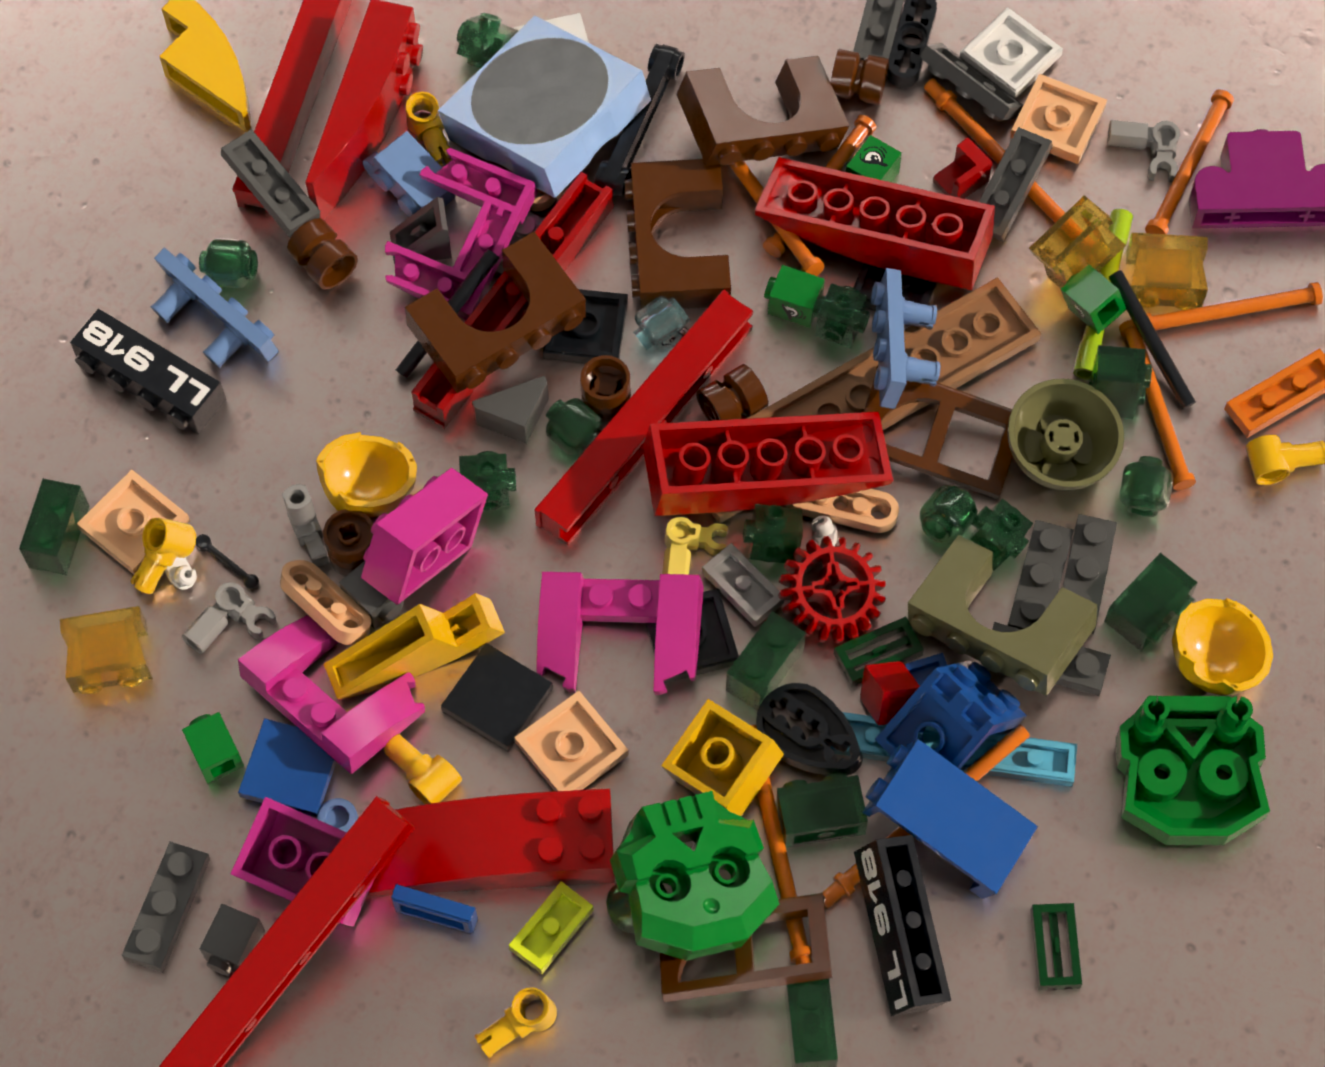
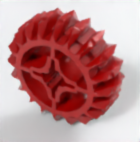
M829 536L822 538L820 546L812 539L806 544L807 551L798 547L793 552L795 560L788 559L785 562L784 568L789 573L782 574L779 577V583L789 588L780 590L778 597L782 600L791 601L783 607L782 611L784 614L792 612L797 614L791 622L793 627L799 626L801 622L807 625L804 630L805 637H809L814 630L819 631L818 640L822 643L827 640L829 633L832 634L836 644L843 641L844 632L848 638L853 640L859 635L858 628L864 632L868 631L872 626L869 619L877 620L881 612L876 606L883 605L886 597L876 591L884 589L886 581L874 579L882 571L881 566L869 567L867 563L872 559V553L868 552L863 557L857 554L861 546L860 543L855 542L850 549L845 548V537H840L835 546H833ZM822 562L823 569L820 571V580L811 582L809 586H802L805 570L815 563ZM839 563L850 569L856 578L845 576L840 570ZM828 583H831L833 589H839L840 592L835 597H833L831 590H825ZM862 593L858 611L849 617L842 618L841 611L845 608L844 599L852 598L855 594ZM812 601L821 604L826 617L813 610L808 602Z

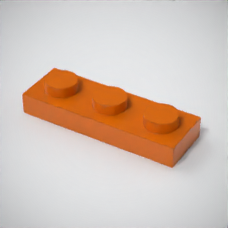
M1319 348L1229 400L1224 410L1246 438H1249L1325 393V354Z

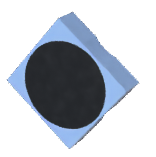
M534 15L438 112L449 140L485 160L506 167L516 175L534 181L537 189L556 198L590 163L596 152L606 142L618 135L651 101L641 69Z

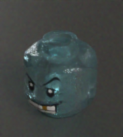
M658 296L635 314L634 319L639 328L633 333L646 350L653 346L658 352L665 353L674 347L689 330L687 324L691 322V319L674 297L668 300L666 297Z

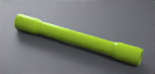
M1125 209L1112 210L1105 235V248L1099 273L1108 281H1110L1108 278L1110 275L1119 271L1123 249L1128 241L1133 215ZM1086 324L1073 374L1077 378L1083 380L1095 379L1102 352L1101 343L1105 329L1097 334Z

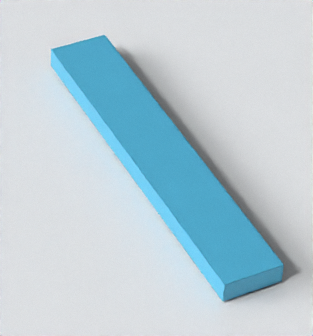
M842 712L853 728L863 758L888 761L891 755L875 740L886 725L878 726L872 716ZM928 726L924 730L923 740L925 744L932 749L938 747L940 735L934 727ZM996 733L989 735L960 770L964 772L1007 734ZM1029 737L986 775L1072 787L1075 776L1077 744ZM830 746L837 755L851 756L849 748L842 752Z

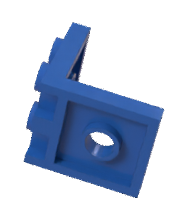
M969 660L935 668L875 740L891 755L900 744L906 746L917 739L925 743L923 740L924 730L928 726L934 727L939 732L940 743L933 750L961 769L989 735L1015 728L1027 715L1019 708L1020 702L1013 694L1004 689L1000 690L990 680L992 676L985 667Z

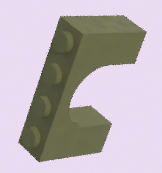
M958 535L908 601V621L919 634L926 637L932 636L945 643L953 652L961 655L966 654L980 661L989 671L1001 672L1014 679L1022 688L1028 691L1035 690L1047 697L1095 629L1097 604L1062 587L1041 617L1031 626L1013 632H1000L984 627L972 617L968 608L993 574V552Z

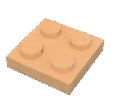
M1039 74L1011 129L1010 138H1013L1017 128L1020 127L1051 140L1053 147L1050 154L1078 164L1105 110L1107 99Z
M131 469L77 523V526L87 537L132 574H135L145 556L142 534L147 522L152 518H163L189 523L190 519L187 513Z
M579 690L514 737L517 746L554 791L583 790L629 756L627 747Z

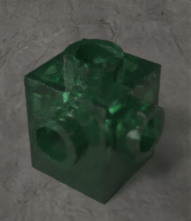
M481 13L478 16L466 19L461 24L457 33L459 46L456 54L468 58V64L481 68L518 30L501 24L502 19L498 16Z
M831 283L826 296L819 295L814 306L812 316L817 317L816 336L851 349L858 332L864 333L870 318V312L865 310L867 295L861 294L853 287H841Z
M483 451L477 455L459 456L460 474L488 494L483 510H496L501 506H510L509 491H517L516 469L508 468L506 454Z
M1002 498L992 509L985 506L977 514L971 523L976 529L969 537V540L993 552L994 571L1009 556L1015 559L1029 542L1024 536L1033 523L1021 514L1017 508L1011 506Z
M755 504L752 520L745 519L743 528V542L749 543V559L768 563H785L788 559L795 560L793 552L798 547L800 548L803 537L802 509Z

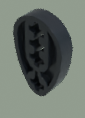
M804 683L785 684L771 691L760 704L756 717L757 730L775 741L784 753L781 758L782 761L802 770L822 775L848 776L855 773L861 767L863 755L853 728L835 703L817 688ZM786 705V709L792 718L798 719L801 717L805 726L810 730H814L817 727L820 734L819 737L814 738L810 736L806 740V736L799 726L794 725L791 728L783 715L779 714L775 718L772 711L773 708L778 707L782 709ZM829 745L842 752L849 748L851 758L849 760L842 758L837 762L838 759Z

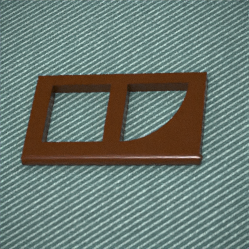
M873 381L863 412H879L882 421L895 409L880 406L879 390L874 388ZM906 381L905 388L895 409L914 402L938 404V408L922 456L886 444L889 461L998 499L1013 457L1008 443V422L1012 409L938 382L935 386H930L929 384ZM954 410L1004 428L988 480L937 462Z
M823 893L778 899L779 905L764 921V923L808 917L813 963L755 971L751 936L742 947L735 949L737 974L680 982L683 968L687 961L660 953L661 992L664 1003L832 978L825 912L826 898Z

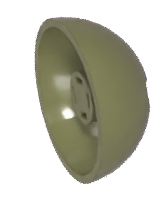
M1065 378L1051 379L1032 386L1017 400L1008 422V443L1015 462L1030 479L1050 489L1071 491L1095 484L1113 469L1123 450L1124 428L1117 409L1098 389L1078 380Z

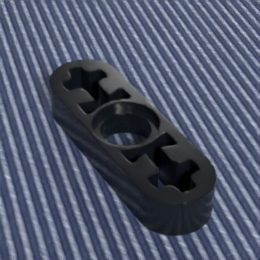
M936 0L905 1L890 53L887 72L888 80L897 87H911L919 79L923 65L920 55L930 40L936 18ZM918 7H923L925 10L922 13L921 21H914L915 12ZM907 34H916L922 39V42L911 46L906 44L902 38ZM904 57L910 58L909 68L906 70V73L899 72Z

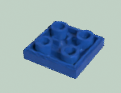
M264 718L238 794L241 798L260 803L267 797L304 814L317 817L336 761L298 727Z

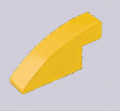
M169 0L161 9L167 29L178 36V38L159 56L165 77L243 131L248 132L251 129L248 95L237 57L227 37L216 21L195 0Z
M474 593L444 613L418 604L328 660L323 665L337 699L342 700L382 689L408 672L413 677L432 671L482 647L504 634L505 631L491 599Z

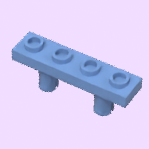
M164 247L154 258L163 271L172 278L173 284L152 304V310L168 323L190 299L193 301L196 299L223 322L225 329L203 351L204 355L219 369L242 344L245 346L248 344L268 362L279 352L271 341L275 336L273 332L260 320H257L254 324L245 317L248 311L233 297L226 301L220 296L219 293L222 289L209 276L205 275L202 279L193 272L196 269L194 264L182 253L175 257Z
M886 268L881 282H875L871 293V304L876 305L872 321V332L877 333L873 360L878 361L874 388L879 390L880 406L895 409L905 388L906 381L935 386L940 376L941 365L939 361L908 357L907 353H905L904 325L918 326L929 330L933 329V324H935L937 318V306L906 301L902 296L901 270Z

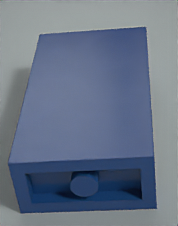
M919 739L906 746L900 744L887 761V765L891 769L885 778L879 777L868 790L865 797L870 801L863 813L870 817L880 812L906 832L913 835V837L973 879L974 882L969 890L981 899L997 894L1038 826Z

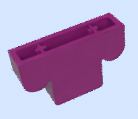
M1257 129L1249 132H1229L1220 156L1222 168L1208 166L1199 170L1189 195L1192 229L1325 226V164H1318L1311 168L1310 171L1306 170L1302 137L1298 131Z

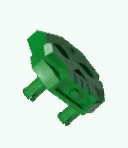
M1148 696L1139 709L1120 725L1116 736L1117 769L1125 775L1121 818L1165 845H1225L1265 820L1270 812L1260 772V768L1266 759L1263 726L1251 718L1253 714L1252 703L1242 696L1238 703H1236L1237 696L1232 698L1230 696ZM1188 741H1197V743L1192 747ZM1158 769L1163 770L1167 773L1168 778L1159 779L1154 771ZM1216 771H1226L1229 775V779H1220L1217 776Z
M713 791L696 794L693 797L679 798V800L665 801L662 804L656 803L641 807L629 822L620 845L610 858L619 891L629 894L636 945L685 961L742 947L779 905L773 881L759 857L764 847L754 820H747L728 811L714 800ZM693 841L691 848L688 847L685 843ZM724 869L728 871L731 879H723L719 874V870ZM666 883L670 885L673 893H664L660 888V884Z

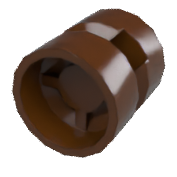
M838 49L830 82L836 96L850 99L854 94H858L860 101L880 105L888 72L889 58L868 55L865 60H861L859 52Z
M315 218L300 226L293 233L288 241L287 251L301 267L306 268L307 274L323 290L332 289L340 285L352 274L356 268L358 258L341 239L335 240L338 234L325 220Z
M601 355L588 361L581 371L582 407L585 406L583 408L584 412L593 421L596 420V415H599L602 419V424H608L631 398L630 372L622 360L613 356Z
M745 364L723 375L722 383L715 380L696 391L698 404L708 421L741 419V415L749 418L766 408L769 404L767 394L759 378Z
M340 510L331 515L324 525L323 537L330 564L336 572L345 577L365 561L363 556L370 546L373 533H371L373 522L362 511Z

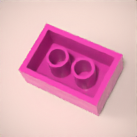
M452 467L439 477L433 476L427 481L422 490L415 495H407L395 510L389 514L383 513L375 520L371 528V533H373L371 543L363 556L365 565L361 578L396 605L400 604L472 547L488 494Z
M265 797L230 874L292 901L347 832ZM373 882L340 921L341 924L354 927Z

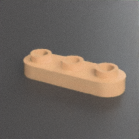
M875 489L785 505L790 511L799 515L812 518L827 516L832 520V523L874 533H884L891 530L897 522L899 513L896 499L887 492ZM838 502L844 503L847 506V508L843 510H838L833 505ZM881 512L885 517L876 519L871 514Z
M294 560L283 566L280 579L281 589L333 639L344 645H354L369 636L371 617L315 564L305 560Z

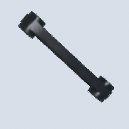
M655 44L648 61L647 69L649 74L646 78L651 101L623 129L609 161L603 160L598 167L594 184L603 189L605 186L612 188L613 196H625L624 184L626 178H631V163L634 161L670 79L677 80L681 73L685 52L679 51L678 48L665 44Z

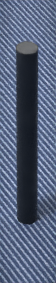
M486 250L447 301L456 314L500 259L491 250ZM418 340L395 369L406 379H408L427 354Z
M1122 270L1113 273L1108 277L1110 282L1119 289L1129 316L1182 410L1196 403L1194 397Z

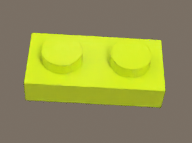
M560 882L508 945L509 950L540 974H543L592 914L594 906L563 882Z

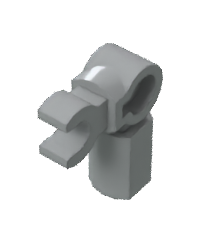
M1110 121L1107 146L1134 149L1150 147L1153 160L1148 168L1149 180L1154 181L1158 168L1167 170L1169 174L1168 182H1173L1178 172V166L1174 158L1176 157L1180 130L1176 124L1170 121H1161L1154 127H1148V123Z
M292 485L282 494L287 514L300 546H306L312 563L319 568L330 562L321 540L323 533L316 517L313 502L306 485Z
M228 582L218 587L215 594L216 603L213 607H206L184 632L182 638L187 645L199 654H203L228 625V618H232L238 623L244 622L249 634L253 638L261 640L263 638V631L255 626V622L259 619H266L274 625L276 623V616L268 607H256L255 601L245 594L244 589L239 584Z

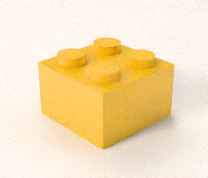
M707 699L661 766L673 780L693 793L701 794L713 791L715 801L728 811L742 816L784 753L773 739L710 699Z

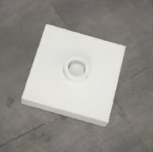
M1007 7L960 51V57L1016 99L1037 79L1039 74H1043L1062 56L1063 48Z

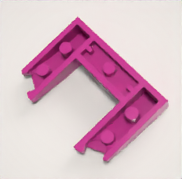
M448 148L446 152L452 159L448 164L436 173L426 166L419 175L422 179L481 207L452 268L387 241L385 253L386 255L395 256V276L385 275L387 283L418 299L438 288L448 301L486 250H491L500 259L457 313L460 318L467 320L490 290L489 285L502 260V250L508 247L518 224L523 225L538 191L534 181L455 149Z
M542 572L536 673L543 677L547 668L565 678L562 685L564 690L569 693H576L583 621L656 623L654 694L662 695L667 693L664 681L686 671L691 682L695 681L704 590L700 575L660 574V580L584 579L581 572Z
M306 615L275 632L238 659L240 677L345 770L353 774L385 747L391 738L400 734L425 713V706L423 703L414 702L410 689L415 688L416 685L413 675L408 672L372 694L350 711H345L302 673L339 643L309 615Z

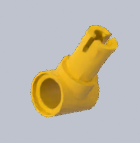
M416 92L406 102L407 127L411 133L417 136L418 140L424 142L428 153L442 167L443 163L441 160L444 159L445 163L448 164L452 159L446 152L450 146L443 133L444 125L439 116L438 101L428 92ZM425 110L430 112L431 115L427 118H418L414 113Z
M1264 435L1251 440L1245 447L1255 481L1258 485H1271L1283 481L1295 468L1325 464L1324 441L1292 445L1290 442H1281L1277 435Z
M163 518L150 519L145 525L142 534L145 556L138 570L131 578V584L143 593L152 594L167 566H172L176 558H185L193 551L196 544V533L193 526L188 523Z
M400 734L391 738L384 747L385 754L407 773L406 778L409 780V788L423 804L441 802L462 782L460 774L446 759L440 755H436L434 758L428 754L422 755Z
M535 987L522 989L514 996L512 1005L504 1010L505 1015L480 1033L475 1034L474 1037L479 1044L481 1043L482 1050L490 1058L518 1036L524 1038L533 1031L542 1032L549 1029L557 1017V1008L555 1003L540 989ZM534 1000H542V1014L536 1019L528 1020L525 1016L528 1004Z

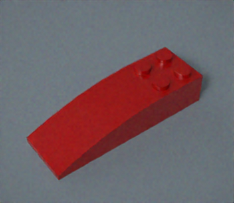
M370 0L305 181L308 196L321 211L320 218L323 220L347 195L365 171L363 160L373 152H377L399 110L403 96L410 94L413 82V75L411 73L414 65L419 66L423 54V45L418 43L420 24L415 22L413 7L381 0Z
M778 157L755 208L756 216L830 251L885 270L886 268L901 270L903 275L971 291L993 237L995 212L994 205Z
M879 412L650 424L643 444L654 516L769 508L851 494L890 485L893 482Z
M610 788L486 796L395 809L416 828L377 875L367 896L392 895L396 884L425 893L550 887L557 886L560 882L567 886L615 883V876L610 863V858L614 854Z

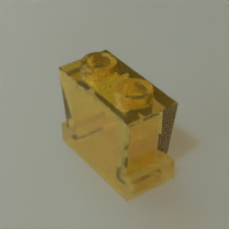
M1084 195L1029 249L1044 264L1047 277L1059 288H1062L1071 276L1079 273L1088 264L1099 272L1126 245L1108 229L1113 224L1109 215Z
M1131 233L1126 250V265H1134L1130 286L1142 307L1172 306L1180 310H1187L1203 306L1208 291L1203 267L1208 251V237Z
M140 606L59 619L61 635L68 647L65 678L73 693L94 694L100 692L104 687L116 685L135 687L145 680L153 679L140 638L148 636L146 619Z

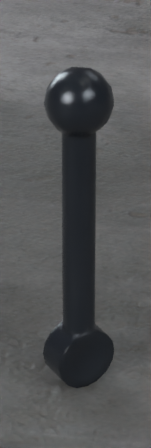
M202 534L196 538L197 549L202 552L208 551L243 579L246 588L255 589L259 585V578L256 575L246 573L215 548L208 535Z

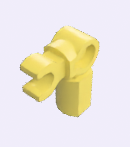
M685 517L671 519L667 524L664 535V544L667 548L664 551L662 574H689L691 551L689 550L705 549L708 554L716 556L726 547V544L715 543L712 538L715 536L726 537L728 526L715 523L709 527H701V524L692 523V521Z

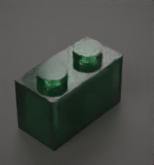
M1098 345L1088 384L1102 392L1113 403L1120 418L1133 419L1137 405H1144L1146 388H1149L1151 383L1152 365L1145 364L1146 349Z
M42 479L19 547L29 568L67 575L81 533L77 523L87 514L89 509V503L81 486Z
M1160 552L1109 606L1104 622L1142 651L1150 642L1155 645L1158 644L1171 628L1167 623L1175 615L1180 616L1191 602L1195 603L1196 599L1192 595L1198 582Z
M772 611L727 671L726 691L758 711L764 698L778 687L803 653L806 632Z
M835 773L826 776L823 781L807 783L806 780H793L785 783L782 788H777L776 806L786 848L866 835L868 819L867 815L863 813L865 805L858 775L848 777L846 773Z
M829 979L785 985L784 993L792 1067H837L838 1055Z

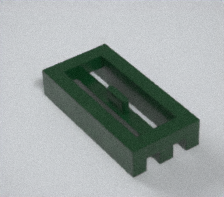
M905 616L834 647V655L840 661L841 668L844 674H847L848 682L853 687L862 683L864 668L858 671L855 670L856 668L911 645L906 650L874 663L901 661L905 664L923 656L924 648ZM900 632H904L905 634L904 637H901L886 645L884 644L882 646H879L873 649L872 651L860 655L854 659L850 660L848 657V655L862 650L868 646L878 643Z
M1074 903L1033 904L1030 910L1038 990H1047V988L1063 990L1064 987L1080 989L1082 986ZM1048 914L1054 977H1048L1042 923V915ZM1057 914H1064L1070 977H1063Z

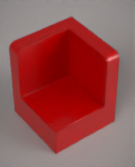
M967 137L957 145L954 161L934 175L933 183L945 195L965 199L989 182L993 162Z
M901 661L865 665L860 700L878 726L887 725L920 685Z

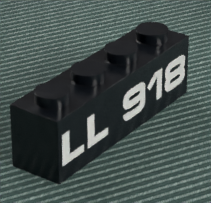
M99 308L70 342L76 355L75 361L83 370L90 374H93L95 371L105 377V380L119 392L127 390L134 394L141 405L151 411L157 408L166 414V417L172 424L182 430L188 427L199 434L226 401L220 381Z
M913 835L876 839L854 851L891 1016L928 1011L952 1001Z

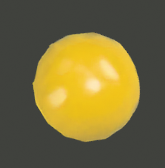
M361 432L342 435L326 444L316 460L317 472L324 493L337 511L344 509L362 511L370 519L378 518L383 513L388 514L395 510L400 502L414 489L417 464L411 451L399 441L395 443L380 436L361 435Z
M1207 598L1195 603L1191 602L1180 614L1171 639L1176 665L1182 675L1194 686L1208 693L1220 696L1236 695L1257 686L1270 671L1273 651L1270 636L1264 625L1246 606L1229 598L1225 600Z

